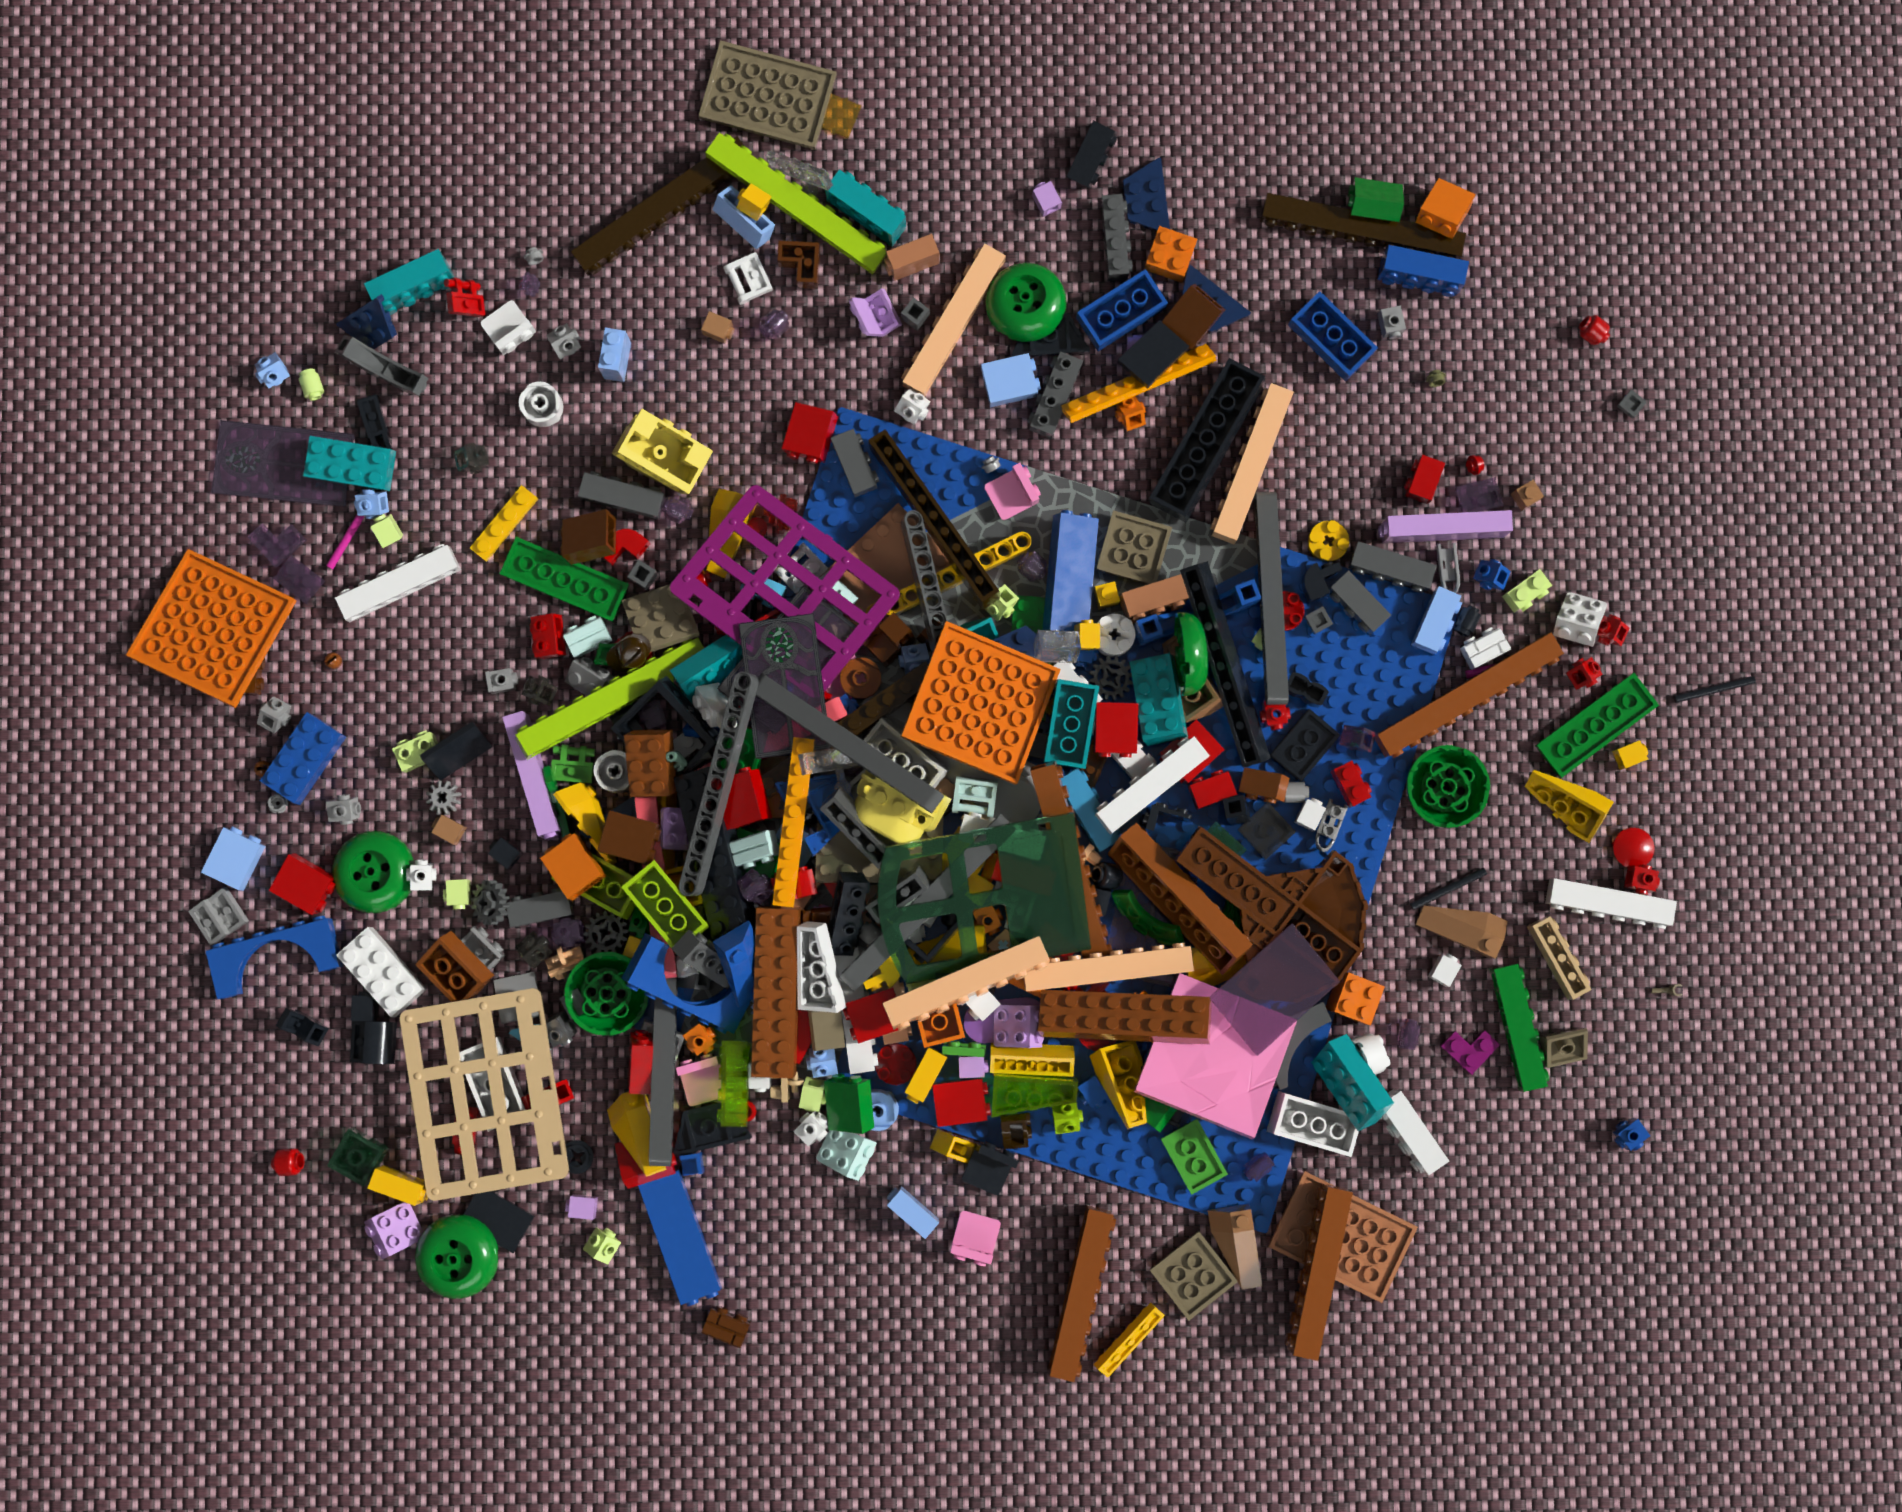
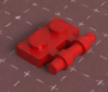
M454 277L444 280V286L450 287L452 290L446 293L448 314L474 317L485 316L483 295H477V291L481 288L480 283L469 279L461 281L459 278Z

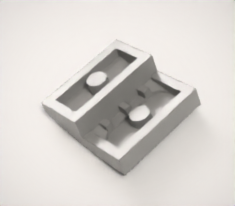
M227 887L220 889L210 898L201 901L188 911L210 946L249 922Z
M535 972L494 980L495 995L531 988L538 989ZM515 1007L498 1010L502 1024L518 1021ZM538 1012L532 1013V1018L539 1016Z

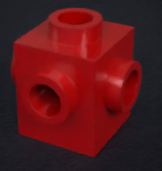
M1609 614L1608 617L1603 616L1596 637L1601 644L1609 646L1611 643L1622 646L1630 628L1619 617Z
M1592 657L1587 660L1583 658L1577 660L1572 664L1574 668L1566 672L1576 690L1583 686L1587 688L1598 683L1596 679L1603 675L1599 664Z
M1265 701L1261 703L1260 721L1265 724V728L1271 727V730L1283 729V725H1286L1288 719H1291L1289 707H1286V705H1266Z
M1648 865L1627 868L1624 888L1635 890L1636 894L1647 896L1648 893L1655 892L1659 887V871L1652 870V867Z

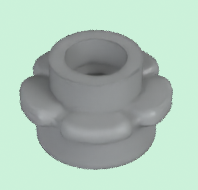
M532 247L526 251L524 259L529 265L539 264L544 259L542 256L543 251Z
M994 456L988 457L982 461L984 465L981 468H984L986 473L994 471L1001 466L998 461L999 458H994Z
M279 793L270 796L268 799L269 810L273 813H283L286 810V806H288V799Z

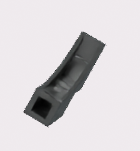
M344 335L334 352L372 376L385 380L403 392L419 396L427 387L428 377L382 355L352 336Z
M1318 1002L1289 1015V1017L1296 1019L1297 1023L1273 1088L1277 1087L1278 1090H1282L1288 1087V1069L1295 1050L1311 1032L1332 1021L1324 1002Z

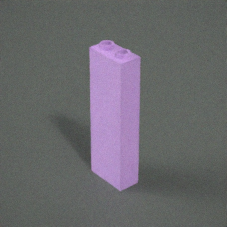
M1512 510L1388 516L1381 523V526H1378V536L1382 538V543L1504 538L1513 531Z
M523 711L504 716L502 718L537 835L545 840L548 839V841L560 837L561 829L555 805L552 803L542 771L544 763L541 753L527 760L515 740V734L518 733V729L525 725L532 726L530 716Z

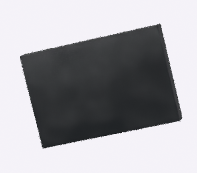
M1159 320L1118 359L1117 363L1148 389L1189 350L1190 346Z
M1308 709L1271 752L1270 757L1299 782H1302L1339 738L1340 734L1312 710Z
M472 721L422 753L420 757L441 781L493 746Z
M493 1191L475 1194L463 1214L474 1217L484 1223L494 1235L497 1244L512 1253H515L535 1217L532 1213Z

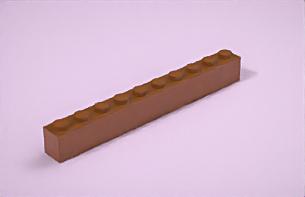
M1552 632L1545 634L1375 734L1373 737L1385 757L1392 756L1395 758L1404 753L1402 749L1408 745L1412 748L1421 743L1420 738L1425 735L1429 738L1438 733L1437 728L1442 725L1448 727L1455 723L1457 716L1462 715V717H1465L1472 713L1474 706L1479 705L1481 707L1489 703L1491 696L1496 694L1498 697L1506 693L1508 686L1513 684L1515 687L1523 683L1525 676L1538 674L1542 671L1541 667L1545 664H1548V666L1555 664L1560 660L1558 657L1564 654Z
M1056 760L1032 766L1030 770L1083 959L1089 958V954L1102 953V957L1110 956V951H1113L1111 943L1107 944L1105 938L1108 936L1107 927L1101 923L1100 917L1103 916L1100 904L1096 905L1094 898L1097 897L1096 888L1089 881V877H1092L1089 865L1084 863L1083 858L1086 857L1084 846L1079 845L1078 838L1081 836L1078 825L1074 826L1072 818L1075 817L1072 805L1068 806L1066 799L1069 798L1068 788L1066 785L1063 786L1061 778L1064 777L1061 765L1057 766Z

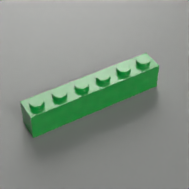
M1519 964L1490 969L1518 1089L1521 1092L1548 1087L1549 1075L1547 1070L1543 1068L1544 1054L1542 1049H1539L1537 1043L1539 1033L1533 1026L1534 1013L1532 1008L1528 1006L1529 992L1523 985L1522 979L1525 978L1523 969L1519 967Z

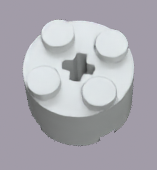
M533 382L520 394V410L532 425L548 427L560 420L563 413V401L556 389L548 383ZM543 401L545 404L542 405L541 408H539L538 406H539V405L541 404V402Z
M1108 614L1097 622V624H1100V649L1098 651L1102 655L1115 658L1125 654L1131 648L1135 640V628L1130 619L1121 614ZM1112 631L1119 635L1115 640H1112V636L1109 635Z
M612 750L604 753L596 760L594 776L597 783L603 789L612 793H623L629 790L626 753ZM618 767V770L621 772L614 777V774L611 773L612 769L616 770Z
M1365 1033L1351 1039L1375 1075L1383 1072L1390 1065V1059L1383 1046L1381 1036Z

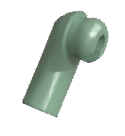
M670 751L666 754L667 761H675L673 766L678 771H683L687 767V760L679 751Z

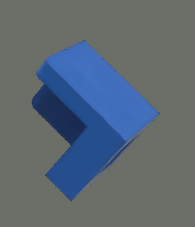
M702 1151L679 1156L683 1176L699 1175L705 1172Z

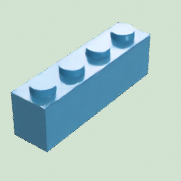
M1076 768L1061 778L1063 786L1066 785L1069 792V798L1066 799L1068 805H1072L1075 817L1096 851L1101 852L1118 840L1121 831L1118 828L1112 834H1109L1097 819L1095 814L1099 811L1096 808L1100 806L1097 799L1100 797L1094 788L1090 789L1087 784L1089 779L1083 770L1079 771Z

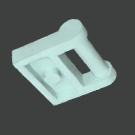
M956 776L952 813H958V811L975 812L987 815V817H993L998 781ZM963 799L988 802V807L962 804L959 801Z

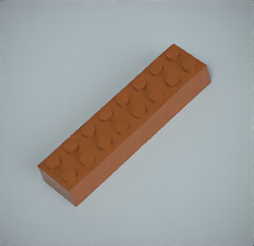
M1135 823L1118 838L1107 855L1120 866L1122 871L1174 925H1180L1182 934L1221 975L1226 973L1253 945L1249 938L1242 934L1234 922L1221 912L1218 905L1206 896L1205 892L1191 880L1187 873H1184L1179 868L1175 860L1170 858L1162 850V847L1138 823Z
M759 905L756 908L751 1077L793 1079L796 1075L798 1029L797 926L801 925V907L790 908Z
M1041 990L1038 1032L1041 1037L1210 1044L1212 1002L1210 997Z
M1321 1183L1320 1188L1317 1187L1315 1200L1318 1201L1316 1208H1313L1311 1213L1312 1229H1308L1306 1241L1309 1244L1308 1249L1304 1250L1302 1262H1305L1303 1271L1300 1270L1298 1275L1300 1287L1299 1291H1296L1294 1295L1295 1312H1291L1289 1324L1292 1325L1291 1331L1286 1334L1285 1345L1293 1356L1315 1361L1319 1360L1353 1192L1346 1188Z
M1086 1205L1048 1366L1050 1377L1075 1382V1378L1080 1377L1082 1369L1080 1356H1085L1087 1344H1085L1086 1341L1084 1339L1085 1335L1089 1336L1092 1323H1090L1089 1318L1090 1314L1094 1315L1097 1302H1095L1094 1297L1095 1293L1099 1294L1102 1283L1099 1276L1100 1272L1104 1273L1106 1267L1104 1254L1110 1250L1111 1240L1109 1233L1114 1231L1116 1219L1109 1210Z

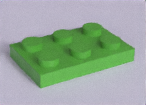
M1197 1118L1160 1138L1191 1195L1228 1175Z

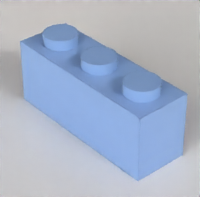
M730 185L717 195L712 210L757 250L770 240L775 224L764 214L758 221H755L738 210L739 200L737 196L740 192Z
M1440 586L1435 588L1411 645L1433 655L1438 650L1442 651L1446 640L1443 638L1446 632H1450L1454 624L1452 617L1461 608L1462 602H1459L1461 595Z

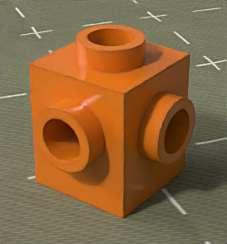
M1136 396L1116 404L1115 417L1118 422L1123 424L1127 431L1146 425L1144 404L1142 401L1139 402Z
M991 902L978 908L973 913L975 917L973 924L984 925L985 934L988 933L991 936L1000 931L999 927L1002 926L1001 921L1004 918L999 908L995 910ZM990 917L992 922L986 923L984 919Z
M699 1022L683 1035L687 1041V1048L692 1053L695 1052L697 1056L702 1052L706 1055L715 1048L713 1044L717 1041V1035L711 1026Z

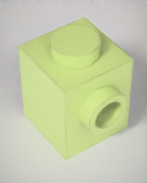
M383 513L373 519L374 522L370 527L382 548L402 538L403 533L391 514L385 516Z
M446 880V889L443 890L444 902H447L448 906H453V910L465 909V905H471L470 880Z
M806 1076L799 1108L809 1112H819L821 1105H826L824 1081L826 1080Z

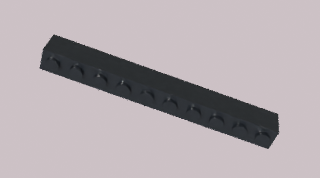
M1208 561L1181 569L1180 572L1194 616L1199 619L1204 628L1208 659L1242 766L1244 768L1270 759V754Z

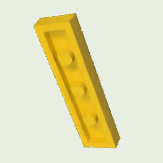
M521 485L472 544L470 549L487 562L537 502L538 498Z
M1150 1302L1093 1365L1106 1377H1109L1165 1315Z

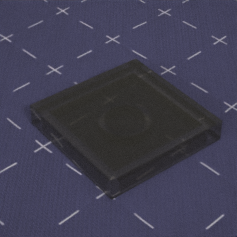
M1267 802L1250 817L1251 822H1246L1237 829L1264 860L1269 858L1296 833L1273 806Z

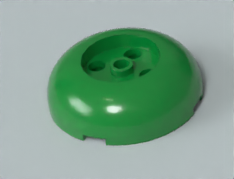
M1018 263L1003 269L990 283L985 299L986 313L992 326L998 332L1000 331L1008 336L1009 339L1021 342L1036 341L1051 334L1060 321L1063 320L1066 312V293L1059 278L1048 268L1035 263ZM1033 285L1038 286L1036 290L1030 289ZM1013 289L1018 292L1016 294H1011L1009 291ZM1036 302L1042 304L1038 309L1033 307ZM1015 306H1018L1021 309V312H1017L1013 310V308Z
M1178 612L1175 614L1174 636L1177 637V643H1179V646H1175L1177 677L1182 696H1189L1200 691L1207 680V642L1204 628L1199 619L1190 613Z
M1443 745L1426 751L1413 763L1407 777V795L1412 808L1423 820L1434 826L1455 828L1470 823L1484 810L1489 796L1490 779L1484 764L1475 754L1465 748ZM1447 769H1451L1453 771V776L1451 778H1448L1445 775V771ZM1429 780L1436 782L1435 788L1428 786ZM1444 784L1449 786V790L1444 791ZM1457 787L1464 788L1463 795L1456 793ZM1441 797H1444L1447 800V804L1445 806H1441L1439 804V799Z
M382 831L359 833L347 840L334 858L332 876L334 878L333 882L336 884L335 889L347 905L358 911L381 913L394 909L411 892L410 881H406V869H410L414 859L407 845L390 833ZM366 853L371 854L372 858L369 862L364 861ZM384 863H388L390 866L387 872H384L382 869ZM373 868L374 874L370 876L369 869ZM355 872L361 873L362 877L360 880L354 879ZM374 881H378L380 884L378 890L372 889Z
M599 952L584 958L572 969L565 985V1003L570 1016L582 1029L596 1035H616L633 1027L644 1014L648 1004V997L644 995L645 991L640 988L638 991L627 987V982L622 979L631 961L627 956L616 952ZM605 974L612 976V980L608 983L603 980ZM577 988L581 991V998L583 997L584 999L582 1004L584 1014L580 1016L575 1010L572 999V991ZM588 988H595L596 994L589 996L587 994ZM604 989H609V996H603L602 991ZM620 989L625 991L623 998H618L616 995ZM603 1003L609 1004L607 1012H603L600 1009ZM585 1004H586V1005L588 1006V1008H589V1011H588V1012L585 1011V1008H584V1007H585Z
M447 1215L431 1223L421 1234L415 1250V1265L419 1277L431 1291L445 1298L463 1299L479 1293L491 1282L498 1268L499 1249L490 1229L478 1219L468 1215ZM451 1240H456L458 1242L457 1248H452L450 1246ZM436 1255H442L443 1262L437 1261ZM466 1255L472 1256V1263L465 1261ZM455 1256L457 1261H454L452 1257ZM451 1270H457V1278L453 1277Z

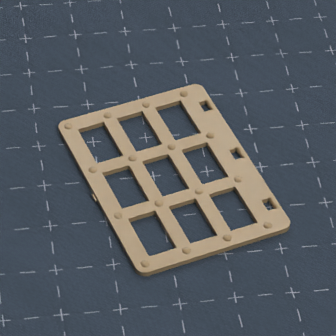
M531 988L405 1010L401 1013L400 1025L412 1096L411 1108L415 1116L426 1194L430 1200L437 1201L562 1179L568 1175L569 1165L542 995L538 989ZM515 1007L522 1052L498 1056L492 1011ZM478 1013L485 1058L461 1062L454 1017ZM532 1013H539L540 1025H533ZM441 1020L448 1065L424 1069L417 1024ZM524 1064L531 1109L507 1113L500 1068ZM487 1071L494 1115L470 1119L463 1075ZM549 1076L551 1090H544L542 1077ZM450 1077L456 1122L433 1126L426 1081ZM534 1122L540 1167L516 1171L510 1126ZM496 1128L503 1173L479 1177L472 1132ZM459 1135L465 1180L442 1184L435 1139ZM559 1141L561 1154L554 1155L552 1142Z

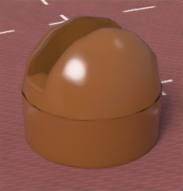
M331 652L325 656L324 662L328 668L338 669L342 664V658L339 654ZM336 656V659L328 664V661Z
M263 760L258 761L254 766L255 774L263 777L271 764ZM267 766V769L258 771V767Z

